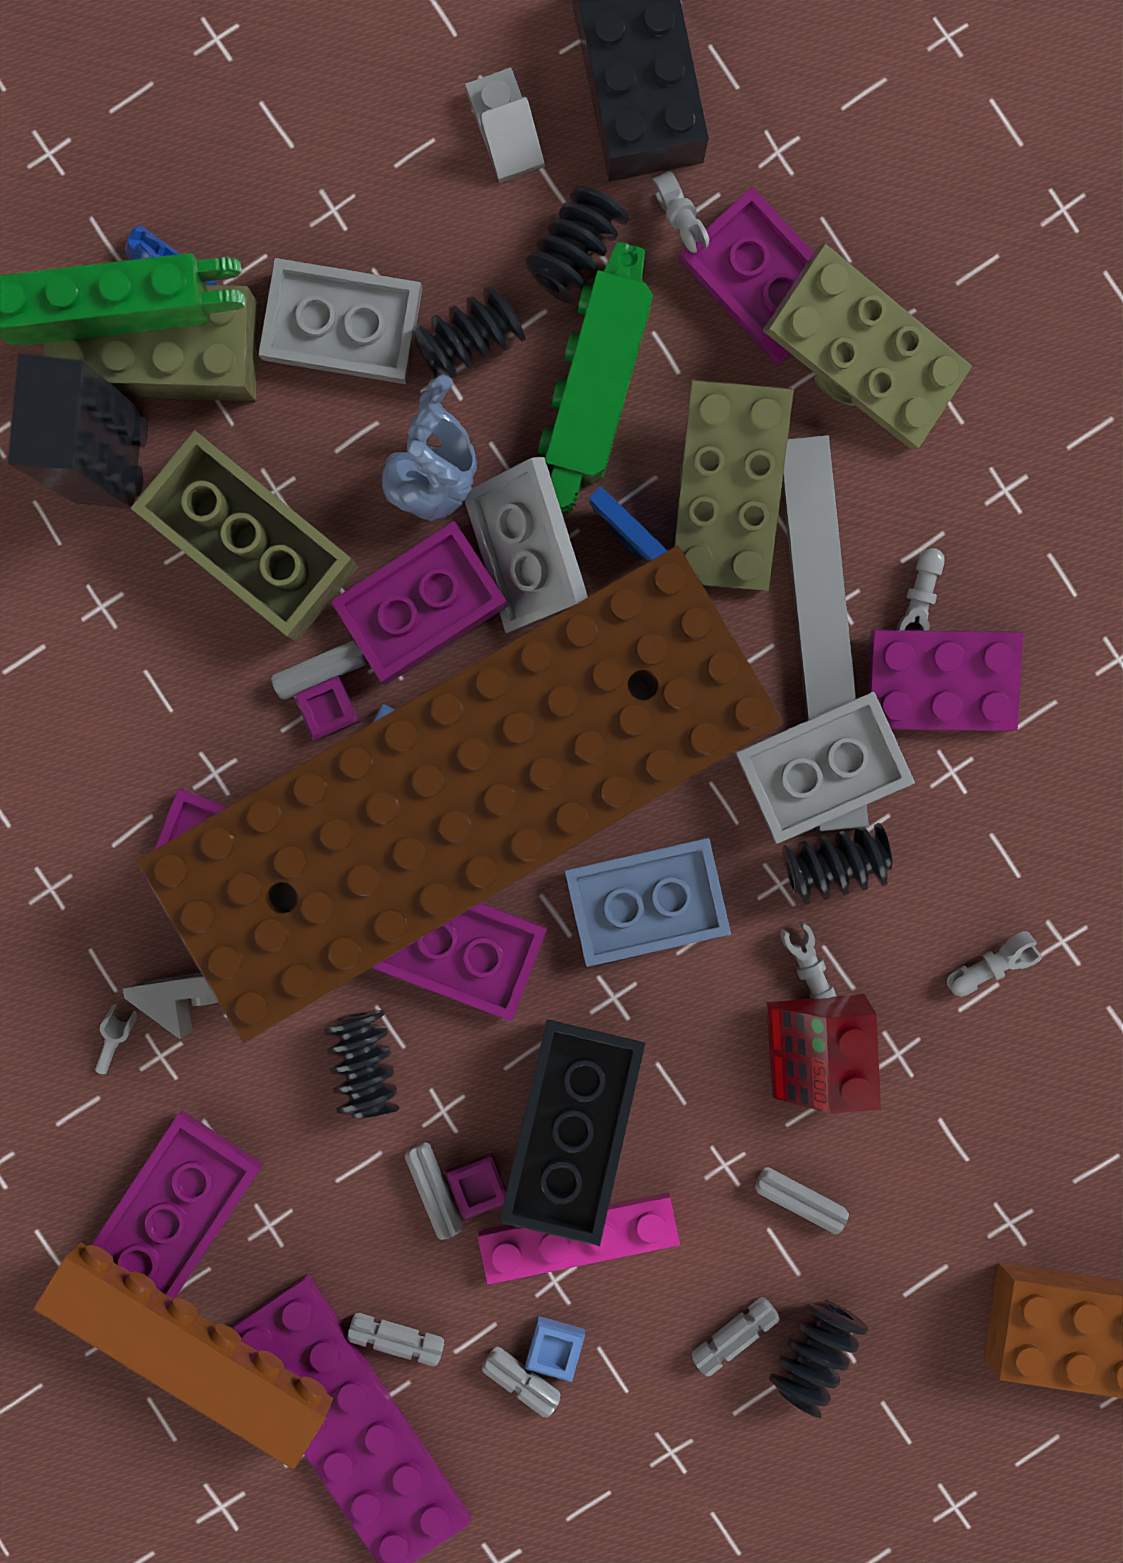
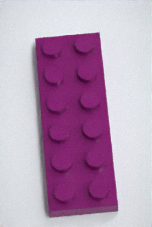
M308 1273L229 1326L240 1335L242 1342L257 1351L266 1350L273 1353L283 1362L284 1368L300 1378L307 1376L315 1379L325 1387L327 1394L333 1397L327 1417L304 1455L377 1563H413L470 1525L471 1514L356 1344L348 1340L347 1330Z

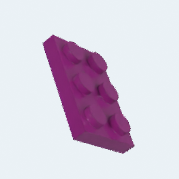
M752 186L706 229L709 235L708 247L705 249L700 242H695L697 253H692L685 248L680 253L678 260L778 367L791 353L764 333L763 329L814 252Z
M455 521L330 601L380 682L385 686L509 606Z
M871 629L868 694L875 692L891 729L1018 731L1023 632Z

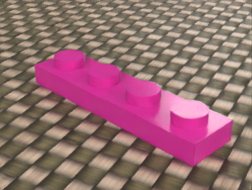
M669 1192L609 1204L600 1246L513 1225L478 1232V1241L487 1285L680 1245Z

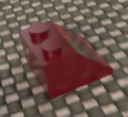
M865 994L766 1002L771 1090L774 1099L829 1114L881 1110L877 1014Z

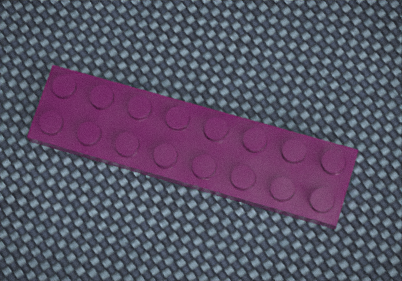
M178 788L155 849L229 806ZM144 876V878H143L142 881L148 883V881L146 880V878H145V876ZM481 902L372 968L512 1021L547 927Z

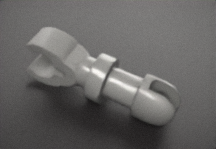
M672 171L652 178L653 183L659 190V192L655 193V196L662 209L666 211V218L671 227L679 229L681 240L686 248L692 253H697L695 242H700L706 249L709 245L707 230L702 222L695 218L697 210L691 200L684 198L679 183Z
M930 548L920 554L915 569L918 571L914 589H908L906 597L911 601L905 616L900 619L896 630H905L909 623L915 621V617H917L915 624L920 627V630H929L930 625L927 621L928 609L930 604L935 605L937 595L933 594L937 576L942 574L945 561L944 555L940 550Z
M802 921L798 924L804 930V939L801 941L802 949L797 944H791L790 934L786 930L781 929V940L799 964L796 972L799 979L806 981L810 990L809 997L822 999L837 996L833 986L828 984L823 973L827 969L823 958L816 957L814 949L815 938L811 928Z
M1023 931L1008 939L1006 944L996 954L989 951L981 955L982 961L969 968L964 965L953 971L947 978V986L954 995L963 997L978 990V985L991 978L995 981L1004 978L1006 970L1031 967L1038 963L1043 956L1034 947L1037 944L1036 940L1028 931Z

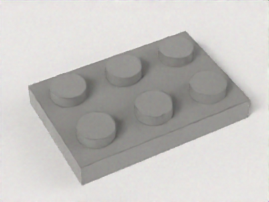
M275 258L259 357L263 361L407 384L415 337L414 326L417 325L423 289L421 282Z
M544 457L530 458L472 488L465 500V504L485 568L509 605L499 612L506 633L520 631L552 618L588 598Z
M875 692L864 695L735 753L776 844L915 783Z

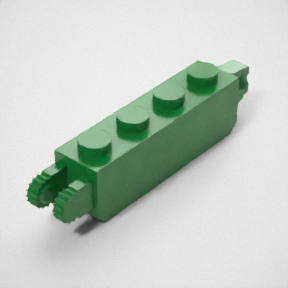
M617 242L605 270L597 271L594 285H584L577 314L585 316L580 334L571 332L567 344L564 361L572 363L567 381L560 379L557 381L551 409L559 410L554 429L545 427L538 450V456L545 458L549 474H552L551 480L563 516L566 513L569 514L571 510L573 511V506H576L575 501L578 500L582 483L593 485L604 479L653 298L647 284L642 282L645 249L638 246Z
M193 253L0 275V338L7 344L24 346L203 325L210 321V313L234 311L245 307V298L242 291L229 289L207 292L206 282L231 279L241 275V263L238 259L228 257L197 260Z

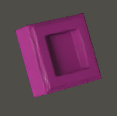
M340 676L293 695L314 741L360 722Z
M493 1153L447 1170L446 1175L463 1220L504 1204L507 1189Z

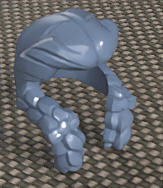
M443 374L432 379L428 384L427 391H423L420 395L418 414L411 420L409 425L407 452L390 454L385 461L382 472V487L387 501L401 510L408 511L416 517L429 521L445 519L446 516L452 514L462 505L472 490L471 485L477 470V458L473 445L470 443L469 434L452 414L448 413L440 403L452 387L453 382L452 379ZM433 434L437 435L442 444L441 446H429L426 444V440Z

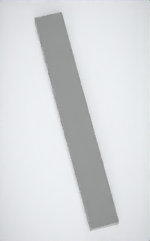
M829 435L788 439L782 480L806 721L856 699ZM867 805L817 826V831L869 826Z

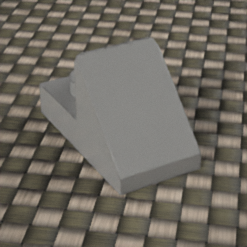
M510 67L466 83V93L499 183L545 167L529 102L526 97L522 98L512 68Z
M201 972L135 982L123 988L124 998L179 1039H184L192 1033L188 1004L189 998H191L192 1006L218 1003Z

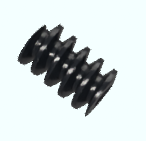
M585 186L575 187L570 195L571 202L564 203L559 211L560 219L552 220L548 226L549 235L541 236L536 244L538 251L530 252L525 260L529 272L539 285L556 299L565 303H572L574 300L573 296L565 288L567 284L582 289L585 285L583 278L577 270L580 268L586 272L593 273L596 269L595 263L588 254L591 252L597 256L604 257L607 253L606 246L599 238L602 236L608 240L615 241L618 237L617 230L610 222L613 220L619 224L626 225L629 221L628 213L616 201L600 191Z
M488 286L483 291L484 306L474 296H469L466 298L467 315L455 305L449 307V325L439 315H434L431 317L432 334L420 324L414 326L416 344L434 379L438 377V371L441 369L452 379H455L457 377L455 361L460 360L469 370L473 369L472 352L478 351L487 361L492 359L490 343L493 341L504 351L508 350L507 333L512 332L521 342L526 340L523 328L505 295L502 294L500 296L492 287Z
M880 823L874 825L872 836L864 827L855 829L853 841L844 831L838 832L835 836L834 847L828 838L821 836L816 840L815 852L808 842L801 841L797 844L796 857L786 845L782 847V855L789 883L793 892L799 895L805 905L810 904L811 889L813 888L818 890L824 900H828L830 885L834 883L843 896L849 894L851 879L856 880L862 891L868 890L869 875L872 874L875 875L881 886L888 884V870L892 869L893 863L887 833Z
M369 1010L336 1018L337 1022L324 1029L326 1035L340 1038V1042L327 1049L328 1054L343 1057L342 1062L330 1068L331 1074L346 1077L345 1082L333 1088L334 1094L349 1096V1101L336 1108L338 1114L352 1115V1118H368L386 1115L400 1109L398 1104L385 1102L397 1094L396 1085L382 1082L394 1074L393 1066L378 1063L391 1054L389 1046L375 1043L388 1035L387 1027L372 1024V1022L385 1015L384 1010Z
M825 1300L823 1306L807 1304L806 1309L816 1319L814 1324L798 1321L797 1327L806 1336L805 1341L789 1338L787 1344L797 1354L796 1358L793 1359L780 1355L778 1362L788 1372L787 1375L781 1376L771 1373L769 1376V1380L778 1389L782 1397L803 1412L818 1418L822 1416L818 1406H826L831 1401V1395L827 1388L833 1389L840 1384V1377L835 1369L843 1371L849 1367L850 1360L843 1351L853 1353L859 1348V1342L852 1333L863 1335L868 1331V1326L856 1315L828 1300Z

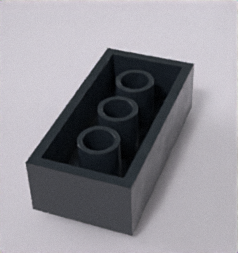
M571 0L608 182L704 163L709 137L681 0Z
M18 354L7 464L76 504L131 509L135 496H140L143 488V470L141 466H138L140 447H145L148 438L147 419L143 417V412L85 360Z
M546 1020L500 1223L600 1246L645 1042L558 1021Z

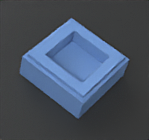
M538 1316L525 1361V1369L572 1382L585 1338V1329Z

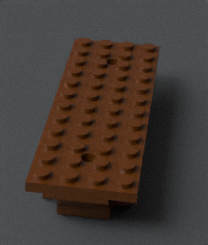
M677 545L143 856L136 863L244 1044L784 721L681 548Z

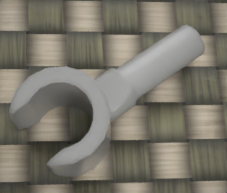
M117 1004L112 1005L100 1025L101 1035L105 1039L95 1068L97 1073H107L115 1049L119 1043L127 1039L137 1021L138 1015L136 1011L132 1012L127 1022H122L114 1015Z

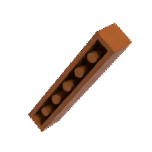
M80 1242L64 1258L33 1308L43 1316L293 1470L325 1421L333 1401V1397L327 1394L325 1387L315 1379L307 1376L300 1378L284 1368L283 1362L273 1353L266 1350L257 1351L241 1341L240 1335L231 1327L224 1324L214 1325L198 1315L199 1312L193 1304L182 1298L176 1297L172 1299L156 1289V1284L151 1278L140 1272L125 1270L113 1262V1257L106 1250L95 1245L86 1246Z

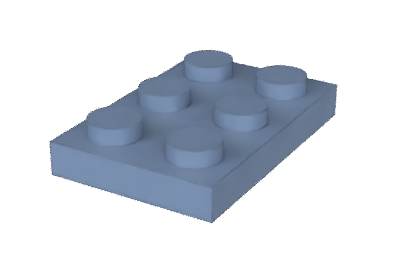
M708 837L565 869L586 967L731 935L711 843Z

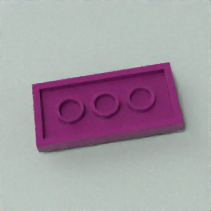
M182 1110L177 1114L92 1245L106 1250L113 1257V1262L125 1270L145 1274L154 1281L156 1289L172 1299L176 1298L264 1164Z

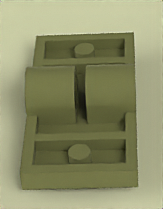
M826 243L816 248L763 329L764 333L817 374L814 380L823 392L842 404L857 406L909 449L921 446L972 368L970 363Z
M691 380L684 453L679 476L674 547L679 545L702 585L769 591L794 392L792 388Z

